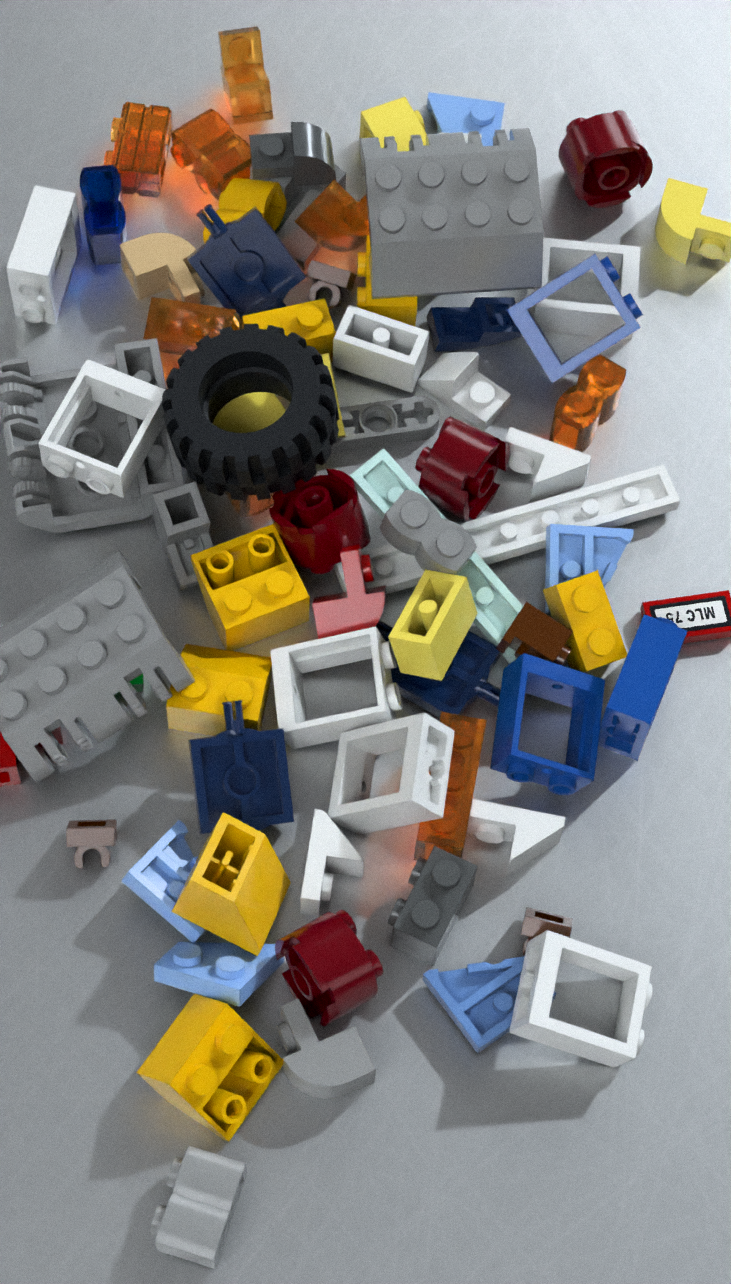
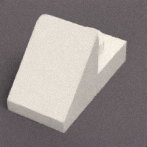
M442 353L417 380V385L485 431L510 404L511 393L477 371L479 353Z
M509 427L504 442L508 443L510 447L508 466L518 473L536 475L529 503L550 498L584 485L589 471L591 455Z
M473 799L466 833L474 834L476 838L487 843H501L503 840L512 842L506 875H510L560 842L566 817Z
M315 809L300 898V914L319 916L321 901L330 902L334 874L362 877L364 860L324 810Z

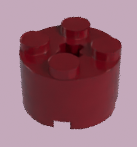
M617 110L612 113L598 114L587 119L577 118L567 125V135L564 137L559 148V160L579 200H585L588 206L594 208L615 206L631 198L629 191L638 184L643 188L648 182L652 173L653 163L633 122L629 119L626 112Z
M450 416L444 421L439 437L433 447H425L417 459L415 469L421 473L418 487L435 506L466 521H469V517L476 519L486 510L498 491L500 485L493 481L498 469L506 472L510 457L509 444L462 420Z
M326 469L328 475L313 476L307 482L301 479L295 483L296 489L286 494H283L282 490L274 492L272 496L274 504L272 508L269 507L273 524L292 562L298 566L310 568L314 574H325L333 570L335 565L341 562L340 551L343 547L360 544L361 549H363L371 541L369 525L354 481L348 474L336 469Z
M343 909L336 913L326 912L280 938L275 943L277 960L285 956L289 967L282 975L295 1000L299 998L305 1013L310 1018L318 1014L322 1017L319 1025L323 1027L376 997L378 992L377 978L384 973L377 955L371 949L365 951L356 936L357 929L353 919Z

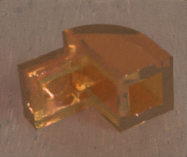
M258 26L219 31L222 82L228 112L233 124L273 119L270 82L264 71L261 35Z
M334 179L294 222L316 243L326 249L336 252L356 250L366 243V237L370 235L366 194L357 202Z

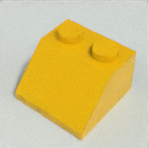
M185 644L180 655L192 673L195 682L180 692H177L171 684L170 691L173 696L167 699L166 704L168 729L214 736L226 730L222 702H232L233 718L235 719L233 701L242 700L244 727L261 731L273 673L271 657Z

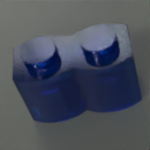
M113 164L84 167L80 174L79 183L89 256L95 265L121 263L119 244L128 241V232L120 174Z

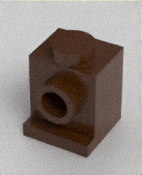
M526 602L496 649L504 653L510 647L516 651L514 654L516 658L525 653L563 665L572 650L565 643L573 631Z

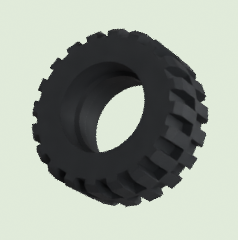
M244 324V329L233 330L232 326L220 329V335L210 338L209 335L196 342L197 349L193 352L189 349L186 350L177 360L180 369L173 368L170 371L166 380L168 389L162 395V407L165 413L163 415L164 422L181 467L186 468L188 476L194 482L196 481V484L203 485L205 483L207 491L218 496H223L226 491L230 493L231 499L246 501L247 495H256L257 500L271 499L270 493L282 490V493L286 494L296 489L295 483L301 479L304 482L309 481L317 474L315 465H324L332 454L330 445L332 446L336 443L339 432L337 424L339 413L328 366L323 364L320 353L315 347H307L306 340L296 333L291 332L288 336H285L283 328L268 325L267 330L259 329L258 324ZM268 392L282 396L290 402L285 413L276 422L255 432L234 433L223 430L213 424L215 417L227 403L244 394Z

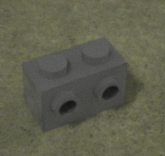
M436 846L432 849L427 860L420 857L408 881L414 887L407 901L399 898L388 919V924L393 926L391 946L434 966L473 888L478 866Z

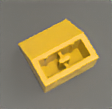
M274 524L190 555L209 617L225 650H237L309 621L310 596Z
M223 812L203 845L171 912L258 956L291 882L266 834Z
M194 993L136 1073L167 1102L223 1140L229 1142L283 1066V1059L227 1003Z

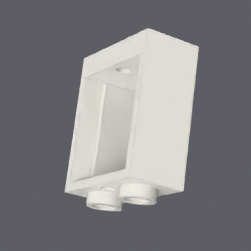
M34 185L6 266L16 317H21L32 323L46 322L56 325L82 246L76 193Z
M543 238L542 286L548 283L549 268L569 270L596 253L599 260L608 256L619 274L620 279L618 280L617 289L621 296L624 297L630 293L638 305L640 247ZM539 288L527 289L526 297ZM545 298L529 308L543 332L604 337L625 324L613 305ZM633 333L625 337L624 339L631 340Z
M86 359L38 443L42 466L60 478L71 477L84 482L92 490L100 494L112 493L124 498L165 423L162 395L166 389ZM92 400L144 420L118 468L66 448Z
M376 626L270 650L278 728H283L285 742L292 750L340 740L342 732L397 719L396 711L402 709L400 690L396 682L392 683L391 669L397 667V661L390 641L384 640ZM372 658L378 706L307 721L302 673Z
M423 712L342 732L340 734L328 816L333 822L358 835L443 818L455 731ZM405 749L399 792L369 799L375 756Z
M546 930L527 943L509 1033L613 1068L629 1062L639 1054L644 1042V1031L641 1029L644 1010L649 1005L652 997L653 988L652 984L649 983L652 966ZM560 960L623 981L613 1039L549 1017Z

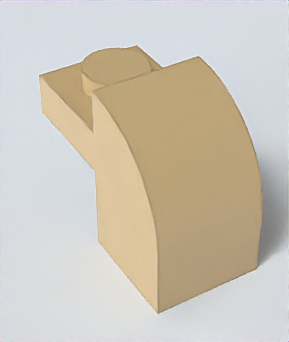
M151 233L119 244L122 270L138 300L169 289L185 320L201 315L200 297L205 296V291L200 276L187 260V257L196 251L192 244L177 235L169 233Z

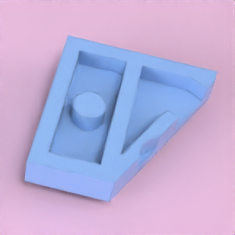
M428 92L427 109L429 113H433L438 125V134L440 132L468 133L478 131L481 134L482 145L493 146L495 130H501L505 103Z
M550 524L547 526L545 589L597 570L605 588L618 567L617 563L626 545L630 543L633 537L634 529ZM545 599V614L551 615Z
M178 820L127 872L122 882L194 944L206 929L171 912L198 856H193L184 838L188 833L185 824Z
M178 942L154 964V981L240 1007L284 963V957L277 960L275 944H264L261 952L256 956L233 943L195 942L193 944L192 942Z

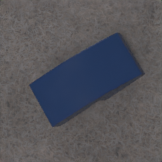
M475 297L471 307H431L426 318L434 351L474 349L521 337V332L507 311L509 307L516 303L515 298Z

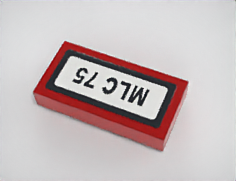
M729 590L642 602L640 609L642 618L644 614L653 618L663 617L673 621L679 628L687 630L683 644L731 637V596Z

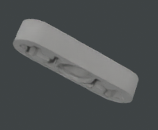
M425 396L340 407L346 437L337 438L336 443L332 446L330 445L331 452H345L428 439L438 430L440 409L435 401ZM422 413L423 418L427 419L426 423H419L417 418H414V414ZM397 415H401V422H403V427L397 428ZM372 417H383L390 423V427L383 432H374L367 427L366 422ZM353 421H359V434H355Z

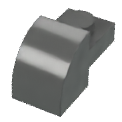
M291 122V132L249 135L253 179L294 177L295 186L336 184L332 140L329 134L322 128L305 122Z

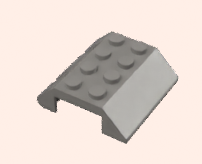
M529 128L511 129L510 140H508L505 130H495L493 146H483L478 131L468 132V143L465 142L463 132L427 134L426 146H423L421 135H411L409 151L399 152L394 136L384 137V148L380 147L378 137L360 138L362 176H365L371 246L369 266L372 299L537 289L542 287L543 222L536 148Z
M157 338L114 344L116 363L104 366L166 389ZM27 357L1 361L0 401L10 405L7 408H3L0 413L1 421L3 422L7 460L9 461V473L14 478L18 477V479L23 480V482L12 486L13 498H15L16 519L19 523L57 534L144 520L153 514L152 497L154 494L185 485L182 468L176 457L165 423L124 498L112 493L100 494L92 490L84 482L71 477L60 478L49 472L46 467L42 466L38 443L81 369L30 376ZM92 400L66 448L118 468L144 420Z
M120 551L0 627V732L30 776L37 783L55 772L51 761L38 743L42 744L58 767L61 768L69 763L66 750L51 733L53 730L64 725L71 734L75 744L86 752L93 748L94 745L77 718L80 717L91 734L100 743L133 722L131 714L117 695L119 691L137 717H141L148 712L144 699L130 683L134 678L143 673L150 683L153 692L163 702L173 695L156 668L160 666L177 692L182 691L195 682L185 661L169 643L139 591L142 587Z

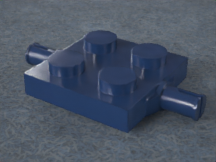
M211 204L204 207L205 212L201 209L196 216L199 217L211 235L204 245L187 257V260L237 326L240 327L242 325V316L286 307L283 300L289 290L307 278V276L256 206L239 219L227 222L226 224L221 220Z
M379 620L376 628L385 641H390L388 636L393 627ZM468 631L442 681L400 673L397 664L396 668L391 669L392 683H397L402 697L455 726L467 706L476 701L478 697L498 708L501 689L489 683L488 676L500 658L501 652L496 649L497 646Z
M242 700L233 701L235 719L233 718L232 702H222L226 730L213 737L188 740L199 833H211L223 812L258 831L270 825L294 822L283 728L262 731L245 728Z

